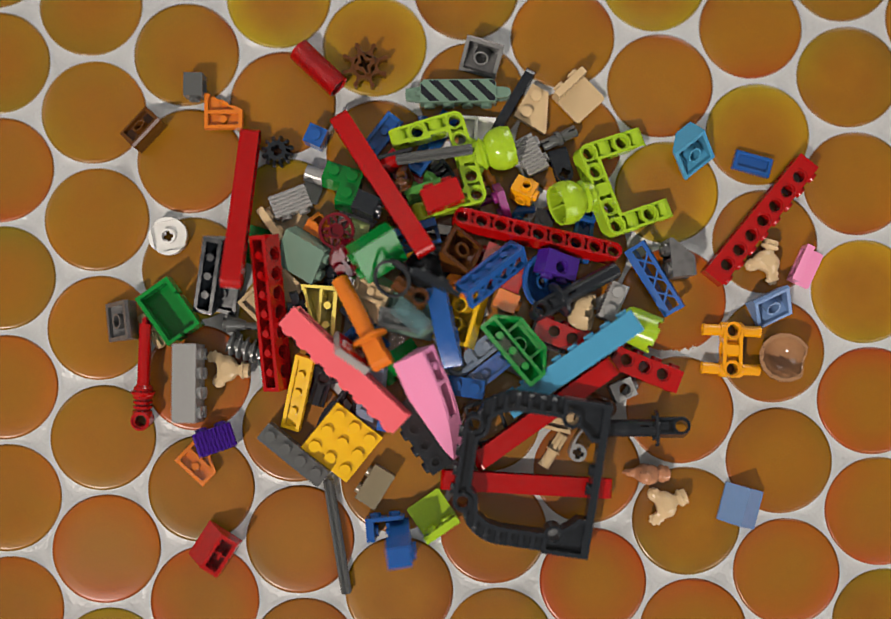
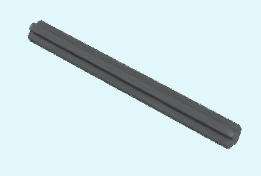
M326 479L323 481L340 590L342 595L351 593L352 588L335 484L333 479Z

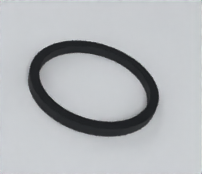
M388 259L380 262L374 269L373 280L375 286L383 295L390 298H399L410 289L411 276L402 263ZM392 263L399 266L405 272L407 287L404 292L390 294L381 288L377 280V272L381 265Z

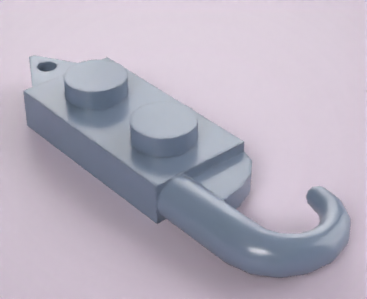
M484 335L476 342L474 350L467 349L464 352L466 366L459 371H455L453 368H447L452 376L463 377L497 349L487 336Z

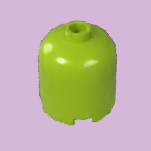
M629 307L625 310L627 312L632 310L644 327V330L626 343L648 353L650 350L648 345L653 346L661 330L658 328V324H662L664 318L638 307Z

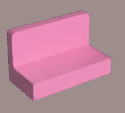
M806 244L801 247L786 280L804 289L809 288L823 258L822 254L814 251L815 246Z

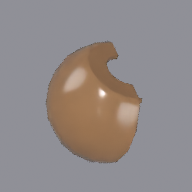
M779 333L773 335L761 347L759 356L761 367L770 378L779 382H791L800 379L804 371L803 365L808 346L801 338L792 334Z

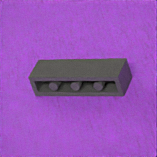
M274 422L268 423L257 437L260 442L316 487L331 472L301 448V444Z

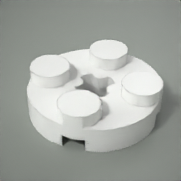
M172 217L160 218L149 231V243L158 253L166 256L176 255L187 247V228L181 221ZM168 231L170 234H173L171 241L164 239Z

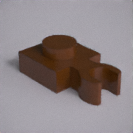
M408 164L399 165L395 183L400 185L399 192L411 188L415 178Z

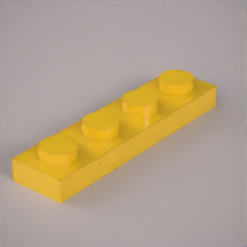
M300 353L295 354L281 427L296 432L301 431L315 366V362L311 360L310 356Z

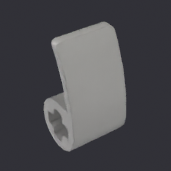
M308 164L303 180L312 203L317 205L323 189L322 174L324 169Z
M580 428L574 434L567 449L568 456L575 462H581L587 456L585 447L576 443L578 437L583 432ZM577 448H579V451H581V455H577L576 458L575 454H573V450H577Z

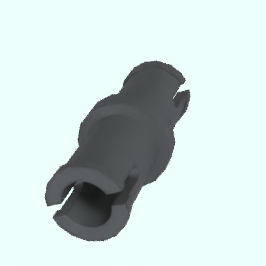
M572 125L560 132H554L552 136L544 140H540V147L543 148L542 151L546 152L555 146H562L564 142L577 137V129Z

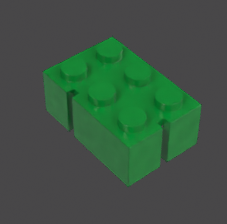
M166 276L136 297L135 300L167 346L172 347V344H179L188 337L186 334H193L205 324L197 312H193V307L185 295L180 294L182 291L173 278Z

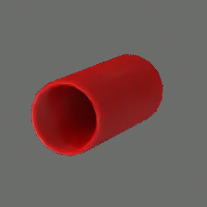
M307 40L301 41L292 50L290 58L327 94L334 96L344 87L347 78Z

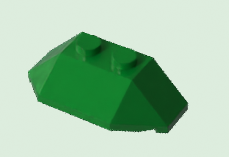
M494 314L480 326L494 347L529 387H532L546 375L547 346L522 317Z

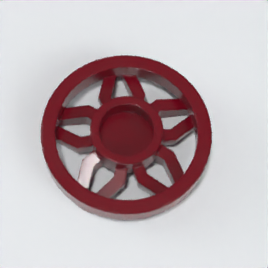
M334 212L326 215L318 227L320 240L329 248L334 247V238L337 239L336 247L340 243V238L342 240L347 239L343 236L344 233L350 238H354L355 235L353 221L343 213ZM335 216H342L344 217V219L340 220L338 223V220ZM331 217L335 221L333 224L331 223ZM327 220L329 227L322 229L323 224ZM348 221L345 226L342 225L343 222ZM349 225L351 226V234L345 230ZM328 230L329 234H323L322 232ZM330 236H331V238H330V244H329L328 242H326V240L324 239V237H330Z

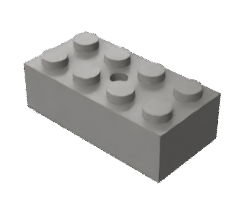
M172 344L171 423H198L204 421V418L207 417V406H204V398H207L205 379H207L208 370L205 367V360H207L208 350L204 344Z

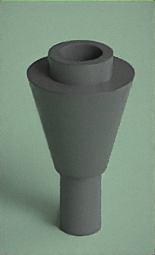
M228 314L227 318L223 317L222 329H226V333L245 329L257 330V323L246 322V320Z

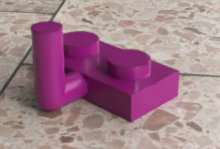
M499 182L493 184V193L486 196L485 202L481 207L492 202L497 203V215L512 218L504 189Z

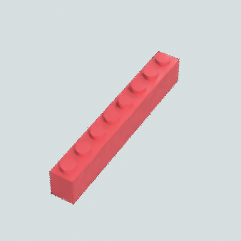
M301 306L293 307L279 323L283 333L292 337L300 349L306 350L310 354L312 361L325 368L324 372L328 376L334 377L341 389L353 395L352 399L357 404H362L367 409L366 412L369 416L381 422L380 425L385 431L393 434L412 415L370 372L365 375L335 355L333 337Z

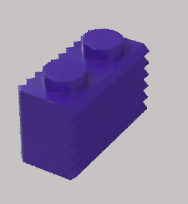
M217 422L213 428L207 430L206 427L195 430V434L192 435L199 459L237 446L230 422Z

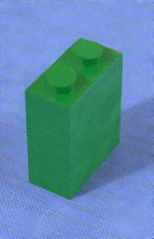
M386 222L345 246L349 252L347 258L357 268L354 270L360 280L364 279L368 284L374 281V269L380 262L395 258L402 263L408 260L394 229ZM391 263L381 265L377 272V279L395 268V266Z

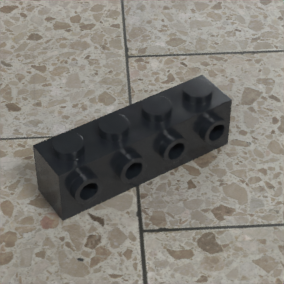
M406 399L402 404L412 415L400 426L402 429L400 434L405 441L409 440L413 446L410 449L416 458L418 456L421 457L423 460L421 465L426 473L431 472L432 475H435L451 464L452 461L409 399Z

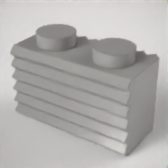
M530 132L514 141L518 162L527 178H531L548 169L550 159L546 152L542 153L539 147L541 143L536 135L533 136Z
M304 183L268 197L275 218L278 221L282 220V222L293 219L292 216L296 214H307L311 212L310 208L314 207Z
M617 281L608 283L609 286H607L606 293H604L603 300H601L600 307H598L597 314H595L596 318L606 322L609 320L610 323L617 319L615 315L620 312L630 288Z

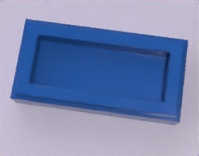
M736 150L731 169L767 179L769 178L774 159Z

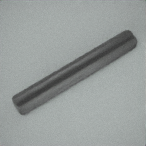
M471 144L402 153L396 155L397 165L472 155L473 148Z

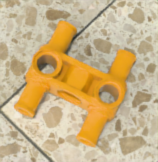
M741 322L702 323V335L719 336L718 363L701 362V374H717L719 377L740 378L743 375L760 376V364H743L742 361L743 338H761V326H746ZM730 325L735 329V333L732 336L728 333ZM729 364L733 365L734 371L732 374H729L727 372V366Z

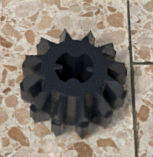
M272 136L271 143L265 140L268 147H262V150L265 152L262 154V157L267 159V165L272 164L273 168H277L279 163L280 167L284 168L283 162L286 161L287 164H290L291 162L288 157H294V154L291 153L294 147L289 145L290 141L288 139L283 140V137L279 136L278 140H276L275 136ZM277 149H280L282 151L281 154L278 153V156H276L275 150L278 151Z

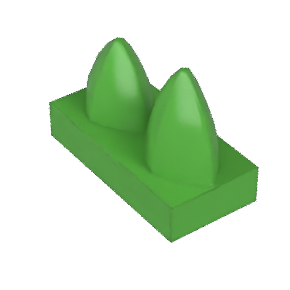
M427 170L423 177V183L419 184L413 181L411 188L404 191L409 206L422 202L419 192L422 186L433 183V185L440 183L441 177H437L434 173Z

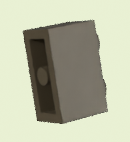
M378 463L375 466H369L364 474L367 476L365 482L362 483L360 481L354 490L357 493L355 498L375 510L396 476Z

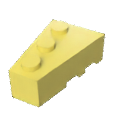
M301 284L308 314L333 337L337 331H341L342 313L339 309L343 306L334 286Z

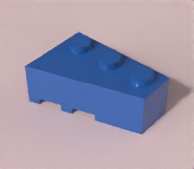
M406 517L404 520L386 521V535L388 534V537H386L385 550L388 570L412 567L413 561L416 560L417 545L416 541H412L409 517Z

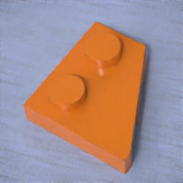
M204 93L205 130L244 129V111L242 109L232 106L224 100H219L209 93Z
M194 441L174 460L202 487L217 473L211 455L199 459Z

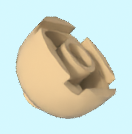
M593 293L570 304L571 315L568 316V321L576 329L590 331L593 326L595 317L593 312L594 308H596V294Z

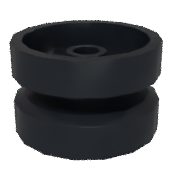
M433 251L420 259L413 252L405 262V264L413 268L421 269V267L430 270L432 272L431 275L436 278L439 275L445 278L447 272L442 271L440 256ZM401 271L400 275L403 274L406 277L405 272ZM411 276V282L418 288L425 290L432 288V286Z

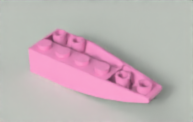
M434 344L419 347L393 365L409 401L452 461L458 457L455 456L457 444L461 445L462 438L458 437L461 419L456 399Z

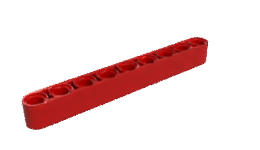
M345 109L330 118L329 121L376 195L381 199V203L416 257L420 259L435 250L436 248L347 110Z
M240 129L220 273L221 288L241 289L243 285L261 146V130Z
M465 207L458 208L452 219V226L456 224L466 233L506 242L512 240L520 245L537 249L552 248L572 257L602 264H608L612 261L616 262L623 252L621 245L617 242ZM457 217H463L466 221H460ZM477 221L483 222L484 226L478 225ZM496 225L501 226L503 230L497 229ZM514 230H519L522 234H517ZM533 234L539 235L541 239L535 238ZM552 238L557 239L559 243L554 242ZM571 242L575 243L578 247L572 246ZM590 247L595 248L596 252L592 251ZM608 251L613 252L615 256L610 255Z
M606 356L552 395L586 398L617 376L620 370L610 356ZM525 413L477 448L475 466L479 471L486 469L558 417Z
M453 469L441 470L440 489L450 490L451 482L455 483L456 475H452ZM474 470L471 485L477 492L587 498V495H585V485L589 483L590 477ZM601 477L598 499H612V478Z

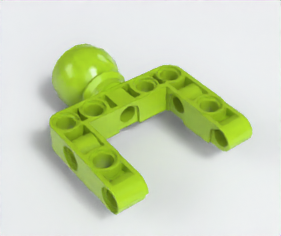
M458 111L447 112L388 131L392 147L396 151L447 137L450 146L459 145L455 143V139L459 137L465 140L460 145H472V155L454 157L463 185L462 192L465 202L430 216L427 215L423 202L410 205L412 212L419 222L454 214L460 207L472 209L481 206L486 199V189L481 176L483 171L488 170L489 166L496 170H507L518 165L516 146L508 126L495 127L488 131L482 140L480 138L475 140L469 136L464 117ZM451 120H457L460 124L457 126H451L449 122ZM416 130H420L423 133L420 137L412 135ZM472 173L476 176V179L469 181L466 179V175ZM477 191L481 193L482 197L474 199L471 194Z
M639 127L586 143L575 151L573 161L581 180L577 182L570 180L559 181L547 189V205L556 223L559 225L574 224L585 213L592 211L602 235L611 239L673 216L667 198L622 213L601 161L606 158L609 160L629 153L640 146H646ZM604 206L607 207L608 213L605 211ZM611 224L614 225L615 231L611 228Z

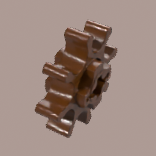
M356 43L355 48L358 51L356 56L349 57L346 54L343 55L344 61L350 62L352 65L350 69L343 70L342 74L345 78L349 75L356 76V81L353 83L355 89L359 88L360 82L368 81L371 90H374L375 85L372 80L375 76L387 78L386 72L378 69L381 63H387V56L384 55L381 58L374 57L373 54L377 49L374 43L368 52L361 51L359 43ZM362 60L368 67V73H366L365 69L362 66Z

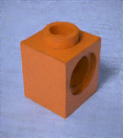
M500 287L491 306L513 315L514 311L518 313L522 302L519 301L521 296Z

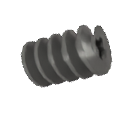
M233 332L227 342L225 352L228 351L230 356L235 354L236 358L243 356L244 361L250 358L251 363L254 364L257 361L258 366H261L258 339L250 343L251 337L248 336L244 341L243 334L236 338V332Z

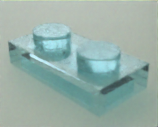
M403 296L389 311L418 337H421L432 323L429 318Z

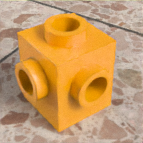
M518 174L510 188L509 199L514 200L519 205H525L530 208L532 202H536L539 198V183L532 178Z

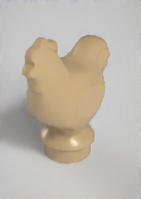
M765 238L763 243H761L763 250L756 253L753 258L747 259L744 267L748 271L760 270L766 274L765 282L768 285H775L779 280L778 268L780 260L775 254V251L779 249V242Z
M216 350L210 351L207 355L208 362L217 364V373L212 379V384L215 387L225 386L226 382L234 380L237 375L242 379L250 377L251 364L249 362L242 361L239 365L234 357L223 355Z
M655 487L649 488L647 496L654 502L656 507L655 513L649 515V522L653 526L656 524L660 525L666 518L672 517L676 513L678 505L683 507L685 504H688L689 500L685 490L676 489L675 494H671L667 491H659Z

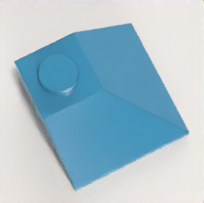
M690 121L676 132L673 155L683 179L686 180L715 156L706 132L701 127Z

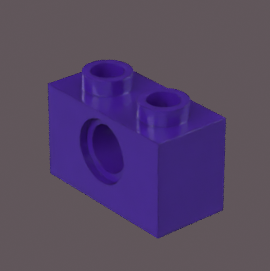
M552 248L538 249L533 272L541 274L540 277L555 279L556 283L567 285V282L576 281L580 259Z

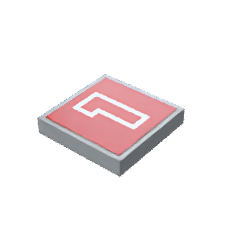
M337 331L333 335L334 354L366 375L370 370V364L363 348L354 349L352 346L354 342Z

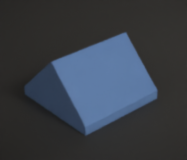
M788 285L778 287L745 303L755 325L762 328L793 314L790 287Z
M725 481L716 519L739 527L754 529L764 492Z

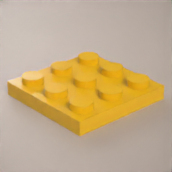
M337 401L301 445V448L347 483L382 440L383 436Z

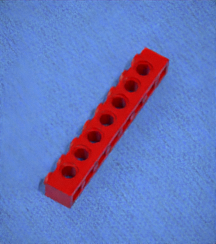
M802 153L795 156L706 264L701 273L717 286L727 285L733 278L732 273L735 270L738 271L745 264L743 260L746 256H751L757 249L755 245L759 240L762 242L768 236V229L771 226L774 227L781 220L779 216L782 212H787L793 205L791 201L795 197L798 198L804 192V185L807 182H812L817 176L815 172L819 167ZM794 174L799 176V182L794 180ZM782 188L787 190V197L782 194ZM770 202L775 204V211H772L770 209ZM758 217L764 220L763 226L758 224ZM746 231L752 234L751 241L746 238ZM734 246L740 248V255L734 253ZM723 260L729 265L727 270L721 266Z
M279 234L249 236L263 392H280L289 388L292 372L289 339L279 325L286 316Z
M551 315L541 321H536L533 331L542 342L566 352L573 345L567 341L569 333H573L576 336L575 343L579 346L585 342L583 338L591 332L572 328L569 322L563 320L561 323L554 321L555 317ZM551 326H555L558 329L556 337H552L549 334ZM624 344L612 351L610 358L618 367L620 373L670 393H677L684 372L679 370L680 366L669 363V365L661 363L662 359L651 356V358L643 356L644 352L637 349L630 351L625 349L626 345ZM623 354L629 357L627 365L621 363V356ZM642 361L647 364L645 372L639 370V364ZM660 368L665 371L663 379L657 377V371Z

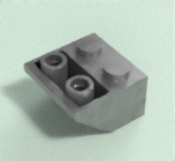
M668 238L661 242V246H659V255L663 257V265L661 267L669 280L689 278L697 275L695 255L674 238Z

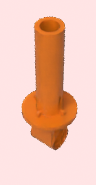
M347 274L334 279L332 284L359 336V339L352 344L353 348H363L374 372H378L394 363L392 355L382 340V337L387 333L386 328H374Z

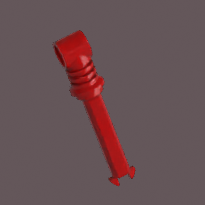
M147 316L143 317L142 323L139 324L137 384L131 390L133 399L136 400H133L135 405H133L134 410L130 424L137 431L147 429L154 422L153 410H151L153 405H150L153 404V400L150 399H153V396L156 394V391L153 390V386L150 384L152 324ZM139 415L145 417L146 424L139 422Z

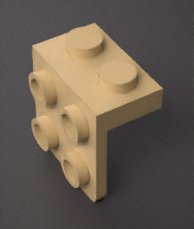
M583 66L578 70L576 68L568 74V79L564 83L562 81L554 87L553 90L555 92L552 96V99L575 123L583 121L604 100L603 95L585 78L587 71Z

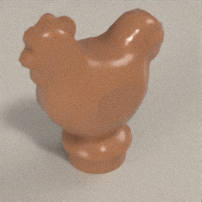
M641 463L634 468L622 470V473L626 476L634 477L640 483L652 485L657 481L663 483L669 481L671 477L670 468L662 464L655 466L653 464Z

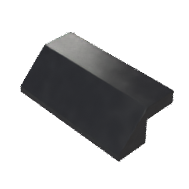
M203 236L193 312L213 315L215 312L234 316L237 314L240 289L220 287V273L226 236Z

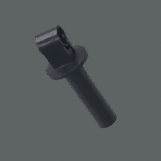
M612 261L562 289L556 283L549 284L548 291L550 295L542 298L530 307V318L534 321H541L558 311L565 317L570 316V304L621 276L619 267ZM536 307L543 309V315H539L536 312Z
M655 409L654 416L652 415L651 419H611L608 437H652V440H655V445L659 446L661 438L686 437L690 431L691 423L685 417H660L658 409ZM682 423L686 426V430L683 432L678 431L676 425Z

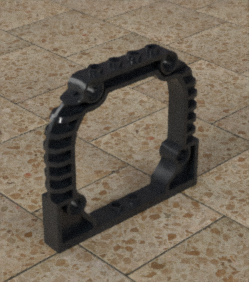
M506 390L492 395L480 405L477 411L468 413L465 416L464 425L459 426L458 437H462L461 445L457 444L455 456H459L458 464L454 463L452 475H456L455 483L451 482L449 494L453 495V506L457 511L462 512L464 521L471 531L484 541L496 545L539 550L543 554L588 560L613 410L612 403L567 395L558 396L525 390ZM505 412H525L561 418L567 428L576 429L579 427L591 442L596 443L593 462L588 466L590 480L585 485L587 499L584 515L575 514L571 519L561 524L557 521L549 520L543 525V528L499 522L486 517L478 509V493L471 485L478 440L488 434L491 419ZM569 414H576L574 421L569 422L566 420ZM477 419L480 423L477 427H471L469 421ZM464 496L468 500L465 503H459L457 499ZM552 529L558 531L554 536L548 535V532Z

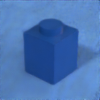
M310 122L302 140L305 145L323 152L330 134L327 129Z

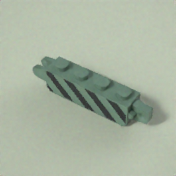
M423 79L420 87L407 88L405 91L406 102L418 103L420 107L428 110L435 109V107L454 109V106H462L463 109H472L473 106L490 109L492 106H496V102L507 101L511 95L510 88L496 86V82L493 79Z

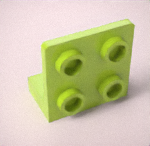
M439 488L434 489L407 508V512L423 533V539L427 544H430L460 523V518Z

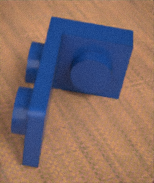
M400 510L389 511L388 515H381V512L369 513V516L365 518L367 543L375 542L376 537L379 536V527L375 525V522L404 520L405 513H400Z

